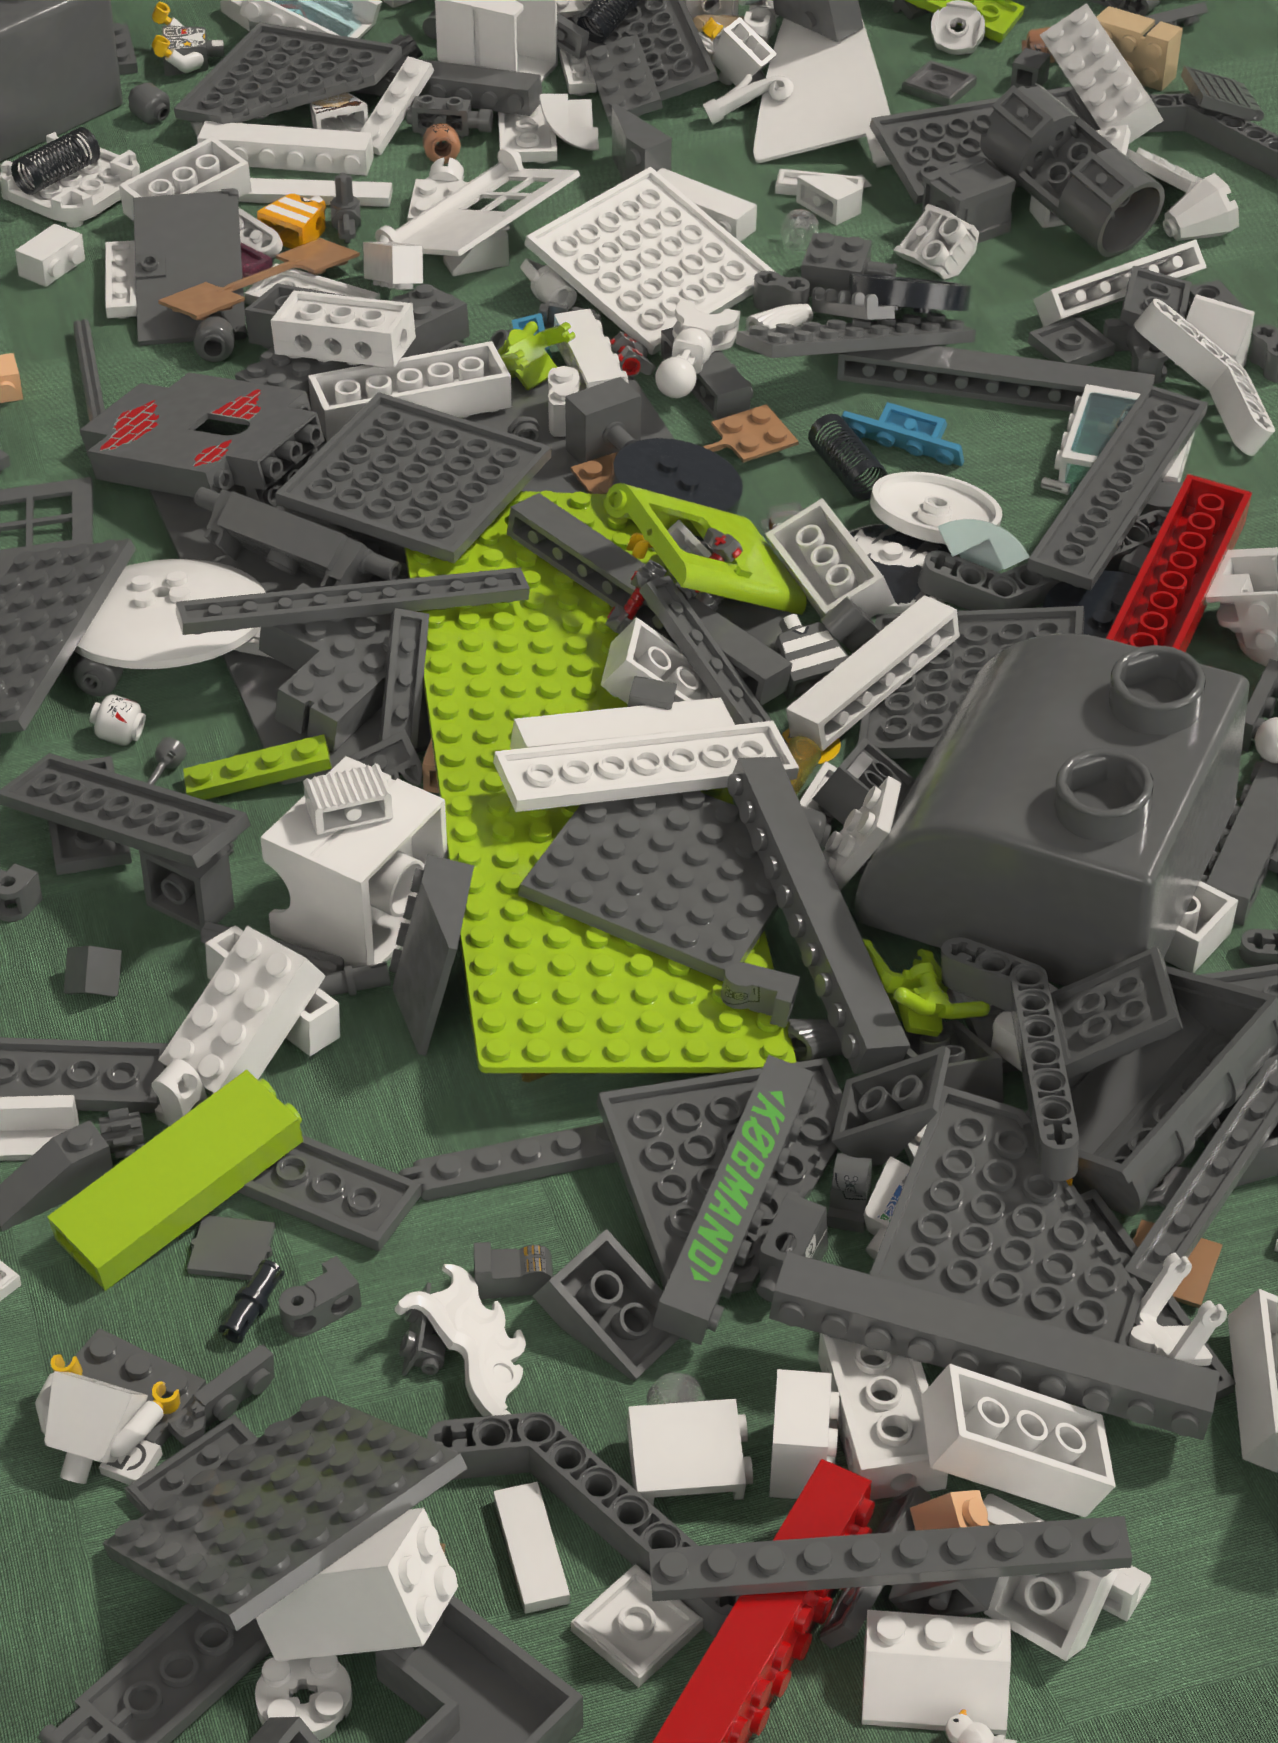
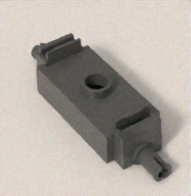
M200 487L195 494L194 503L201 508L212 511L204 537L235 561L244 548L266 557V562L286 573L295 575L300 570L323 579L320 584L321 587L368 583L373 575L386 580H397L400 576L402 566L399 562L374 553L363 543L350 539L343 533L233 491L228 492L222 489L218 493L205 487Z

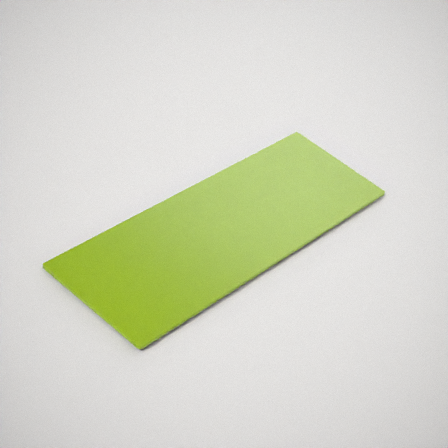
M547 490L541 492L520 491L455 563L443 561L405 547L409 578L521 568L530 588L529 600L451 607L442 610L415 611L429 614L423 682L439 795L445 799L448 859L474 865L460 932V944L478 1069L483 1073H731L763 1068L768 1055L789 1063H796L792 1041L788 1037L787 1025L786 1028L770 1024L772 1016L751 1011L748 1008L733 1009L727 1006L721 999L723 981L519 896L521 882L580 805L515 812L493 763L495 751L511 750L510 743L514 719L628 707V704L620 698L612 696L601 686L611 642L619 635L605 625L608 620L607 616L613 607L508 536L507 528L510 508L540 493L631 555L633 551L626 550L631 536L634 533L642 534L634 521L629 518L619 519L610 516L605 508L606 494H587L584 492L560 493ZM648 548L644 559H638L644 564H647L649 560L658 563L667 571L664 577L670 576L674 583L677 582L672 578L668 568L656 551H653L651 548ZM728 787L699 790L704 794L734 805ZM764 931L744 963L774 970Z

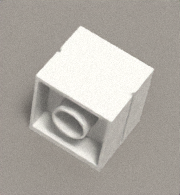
M435 0L437 58L439 62L541 75V82L558 65L557 0Z
M345 756L326 775L329 773L334 775L337 771L342 773L344 770L350 771L352 768L366 767L367 765ZM384 772L382 773L392 796V819L316 835L312 820H310V815L306 809L304 795L261 836L263 860L280 875L290 894L289 908L283 910L273 909L269 913L271 935L291 944L340 956L344 959V966L352 965V968L388 961L392 957L394 948H401V946L396 945V940L401 922L409 923L408 919L403 918L408 895L416 897L417 894L410 891L415 869H424L427 854L448 859L445 799L398 778L393 780L391 775Z

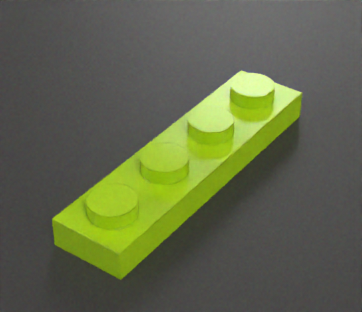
M323 734L184 768L183 772L186 794L206 800L329 770L332 767L327 741Z

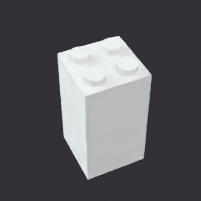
M409 1509L256 1617V1620L275 1661L419 1647L425 1644L457 1590V1578L454 1569L449 1566L440 1545L438 1532L431 1525L425 1509Z

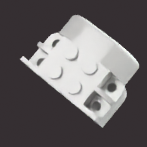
M1278 547L1227 550L1206 595L1207 603L1220 602L1221 605L1216 616L1219 625L1227 627L1236 633L1239 647L1249 658L1267 666L1270 659L1278 661Z

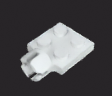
M444 157L440 158L432 164L429 176L426 179L415 180L408 222L468 183L463 181L464 169L457 160L449 158L448 166H443L445 159Z

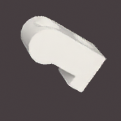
M175 1058L152 1082L153 1091L160 1101V1104L155 1109L157 1120L168 1126L191 1111L192 1107L195 1108L207 1099L204 1085L198 1073L188 1063L178 1058Z

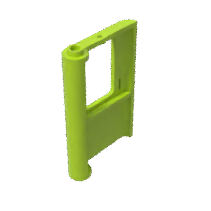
M622 483L614 484L608 490L605 497L607 513L619 519H632L642 532L644 539L650 543L681 587L802 615L805 611L807 604L805 593L747 517ZM680 520L693 535L704 539L708 528H715L724 534L733 536L740 543L743 552L732 562H723L687 553L678 546L667 529Z

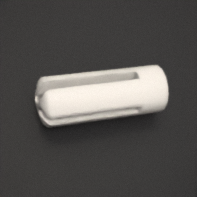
M1044 477L1041 481V488L1069 495L1071 484Z

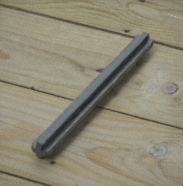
M83 319L82 321L75 320L73 329L90 422L105 411L90 324L88 320Z

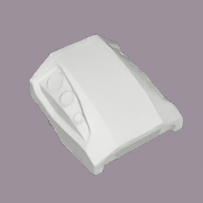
M927 204L925 212L902 243L895 247L894 251L903 259L921 265L945 280L959 275L974 255L979 232L974 225L961 220L949 211Z

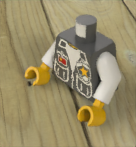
M163 2L156 4L152 13V19L155 23H164L166 26H162V36H155L152 47L155 55L163 57L165 76L206 71L209 69L208 57L224 56L223 40H207L206 28L183 26L174 17H168L170 13L168 5Z

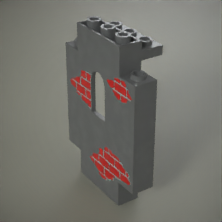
M190 372L169 388L144 383L138 384L80 429L88 458H90L95 477L98 480L193 498L200 487L220 493L222 489L228 491L234 485L245 486L249 498L272 507L277 506L275 493L318 452L317 447L325 441L318 414L311 411L306 391ZM208 419L249 426L242 433L231 436L195 431L196 428Z

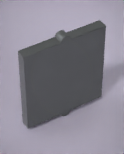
M205 1215L201 1220L197 1237L191 1240L193 1250L187 1267L188 1274L250 1280L257 1270L259 1263L272 1256V1248L270 1246L275 1231V1222Z

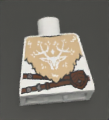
M350 93L310 103L314 129L360 132L368 120L367 104Z

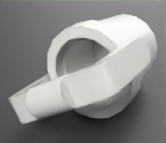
M528 258L524 260L520 268L531 280V290L537 299L545 304L549 301L567 305L568 309L574 305L577 296L574 287L548 265H541Z

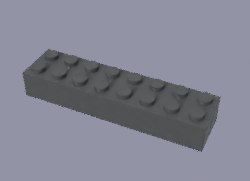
M421 284L414 290L395 296L391 300L413 303L416 338L401 358L435 352L455 340L459 342L470 336L467 303L430 284ZM274 353L272 357L259 363L250 364L246 369L236 373L235 379L306 391L310 404L308 375L365 364L349 365L346 362L339 361L321 362L313 358H289L287 355Z

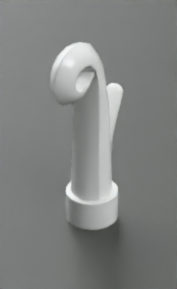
M748 74L727 94L717 100L712 99L704 103L703 106L711 123L715 124L723 120V116L768 91L775 100L787 99L793 92L794 86L792 81L784 76H772L749 84L752 80V75ZM779 87H784L782 90L777 91Z

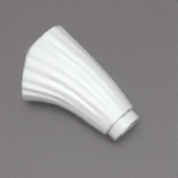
M808 304L780 306L749 316L746 319V330H750V326L753 325L766 326L769 329L776 328V324L780 323L801 327L802 322L812 321L813 311Z

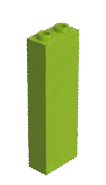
M246 1069L48 1215L47 1218L53 1235L59 1244L106 1291L235 1194L245 1184L256 1178L303 1142L300 1128L302 1118L293 1105L290 1103L284 1105L276 1098L274 1089L265 1079L257 1080Z

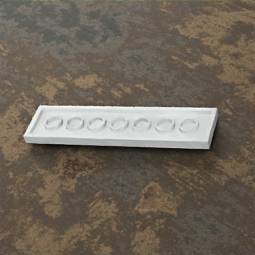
M774 721L495 751L493 762L515 812L728 787V777L732 774L738 758L780 757L790 780L797 779L799 767Z

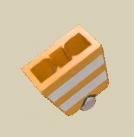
M288 194L258 210L257 219L278 233L283 246L293 249L317 240L325 232L326 204L317 195L307 199L296 194Z

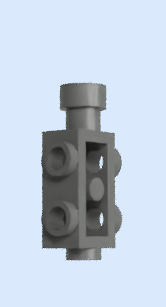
M431 95L415 96L412 107L407 108V124H412L413 133H420L421 137L432 125L438 123L447 124L454 128L459 140H461L464 136L469 135L470 128L479 129V132H491L493 111L492 109L471 111V100L460 97L436 98Z

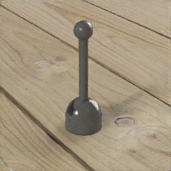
M165 737L160 741L155 751V759L159 765L147 783L154 785L164 769H173L182 763L187 755V750L180 741L171 737Z

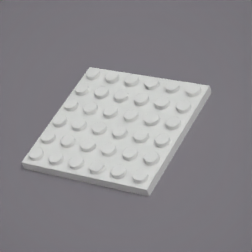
M652 167L643 170L527 235L524 244L626 334L645 346L651 355L661 350V330L672 328L678 321L674 314L675 308L681 299L695 301V308L702 313L718 314L753 294L754 276L758 272H775Z

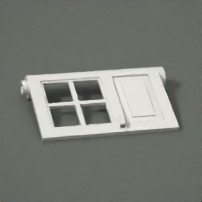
M505 147L498 152L497 158L499 163L400 228L394 230L387 225L381 227L376 231L375 238L377 242L421 245L423 254L461 256L498 230H509L508 224L578 178L580 173L578 170L523 168L519 153L509 147ZM510 180L523 181L508 192H493ZM534 181L548 182L533 193H518ZM483 198L496 199L480 210H466ZM507 199L521 200L505 212L490 211Z

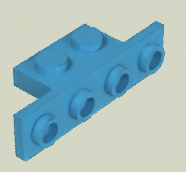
M887 402L879 421L843 411L841 417L860 439L865 437L875 440L885 447H899L915 456L926 455L946 465L956 464L962 466L964 463L961 445L941 439L947 427L946 419Z

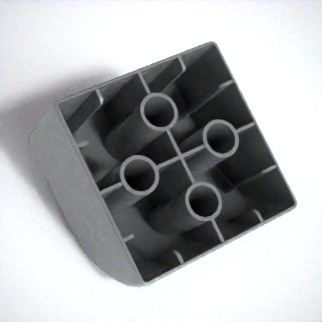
M0 0V162L45 142L46 135L56 132V135H60L122 105L123 99L111 0Z
M1062 633L1032 637L1002 650L983 666L968 686L896 813L890 833L881 842L866 866L856 894L855 919L861 924L941 948L948 939L967 938L1040 965L1047 973L1048 982L1061 986L1070 985L1155 946L1158 947L1164 958L1235 807L1249 681L1240 674L1199 664L1188 653L1174 647L1159 645L1136 647L1085 634Z

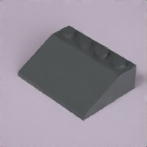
M427 854L424 869H415L410 891L417 894L416 897L408 895L403 918L408 919L409 923L401 922L396 945L402 946V949L394 948L388 970L395 972L393 992L418 1054L424 1056L427 1054L456 955L474 865Z

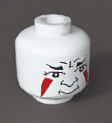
M111 694L105 697L102 703L96 702L94 704L89 721L95 724L94 731L99 739L126 746L132 740L138 741L145 725L146 715L141 713L139 703Z

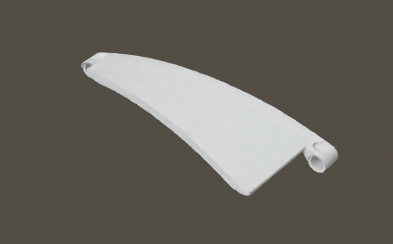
M783 19L773 49L777 55L770 61L766 78L784 76L792 81L794 88L792 94L785 100L773 99L769 91L762 94L753 149L756 163L867 137L869 150L876 167L891 165V162L869 127L871 118L890 115V111L864 23L863 29L836 42L790 20ZM779 87L777 91L782 90L784 87Z

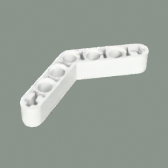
M1153 299L1134 323L1136 330L1209 390L1234 444L1245 454L1254 456L1275 432V428L1248 373L1239 363L1170 306L1159 299Z

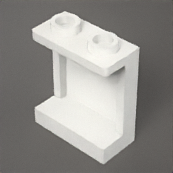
M736 1399L628 1407L627 1431L633 1488L653 1506L654 1497L733 1492L734 1500L744 1498L746 1484L753 1483L751 1457H743L741 1442H747L748 1440L747 1420L745 1414L738 1415Z

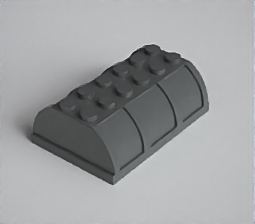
M1166 966L1183 1029L1165 1039L1156 1040L1142 1046L1128 1055L1119 1056L1103 1063L1089 1072L1080 1073L1068 1078L1079 1132L1078 1172L1072 1177V1185H1074L1078 1193L1081 1195L1095 1188L1111 1210L1127 1216L1136 1215L1146 1204L1148 1195L1174 1166L1180 1165L1194 1149L1195 1142L1221 1112L1231 1107L1243 1094L1246 1084L1270 1057L1278 1054V996ZM1028 1109L1025 1114H1026V1116L1029 1118V1120L1031 1121V1119H1030V1113H1029V1109Z

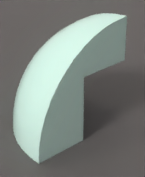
M961 519L937 526L952 557L960 554L962 559L996 572L1002 569L1005 570L1029 558L1027 551L1017 538L993 523L977 519Z

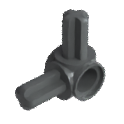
M340 173L334 179L336 197L330 201L332 228L338 230L339 239H344L345 243H351L350 239L356 238L357 227L361 226L360 201L353 196L351 175Z

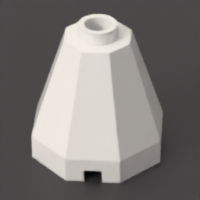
M1215 173L1197 182L1164 214L1163 228L1169 237H1173L1176 241L1222 236L1238 228V205L1235 200L1230 202L1227 194L1231 193L1228 184Z

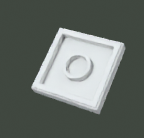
M635 1564L571 1621V1631L639 1688L703 1629L704 1619L681 1600L652 1601L651 1576Z

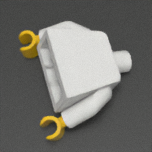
M57 1354L51 1358L50 1362L54 1373L49 1374L35 1401L41 1431L45 1434V1445L67 1452L60 1478L86 1484L93 1460L103 1463L116 1462L119 1457L126 1456L151 1432L164 1414H171L179 1408L180 1394L179 1390L176 1389L171 1397L161 1398L166 1391L165 1382H157L152 1388L153 1401L146 1402L148 1397L146 1394L82 1376L83 1370L77 1356H74L70 1365L65 1367L62 1355Z

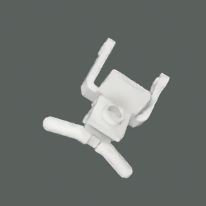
M1172 1253L1164 1260L1163 1269L1141 1300L1135 1320L1137 1326L1133 1327L1128 1345L1129 1347L1194 1365L1208 1366L1211 1364L1213 1356L1204 1344L1215 1328L1220 1326L1227 1317V1311L1221 1304L1215 1306L1212 1301L1203 1303L1189 1326H1161L1156 1322L1166 1303L1192 1269V1264L1186 1256L1180 1259L1177 1253Z

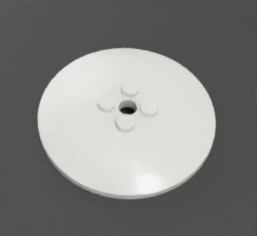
M166 559L128 565L124 568L74 651L98 663L130 669L173 668L210 660L243 645L261 627L239 629L236 631L208 632L199 635H182L176 616V602L266 592L262 585L248 573L217 562L195 559Z

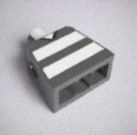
M796 614L788 615L779 622L783 633L777 636L773 650L793 663L787 691L784 692L786 699L789 700L802 696L849 656L823 623L817 622L803 627Z

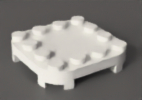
M56 132L46 135L47 143L59 138ZM77 134L87 145L88 150L90 152V159H92V153L88 143L81 135ZM77 138L78 142H79V143L81 144V146L83 147L86 156L88 157V154H87V151H86L84 145H83L82 142ZM100 148V158L97 162L80 169L76 173L49 185L33 195H28L15 183L11 172L12 162L6 160L0 165V187L4 200H9L47 218L66 222L68 227L76 228L83 225L84 220L102 213L103 210L120 201L119 185L139 175L140 166L137 162L136 154L131 150L117 155ZM19 163V164H18L19 174H20V176H21L23 182L27 185V183L25 182V180H24L23 177H22V174H21V171H20V163ZM22 164V169L26 179L33 187H35L27 177L24 165Z

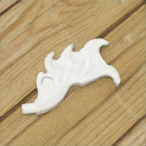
M444 1264L442 1271L451 1277V1286L433 1294L421 1291L411 1292L398 1302L395 1312L398 1315H403L409 1309L421 1311L429 1319L447 1348L462 1354L465 1361L466 1388L470 1399L483 1417L511 1414L506 1410L508 1406L505 1404V1401L517 1388L523 1375V1368L519 1364L514 1365L513 1363L524 1352L526 1346L525 1337L521 1330H516L514 1337L509 1338L504 1328L506 1319L500 1303L494 1301L492 1310L486 1309L481 1303L478 1296V1286L470 1273L460 1266Z

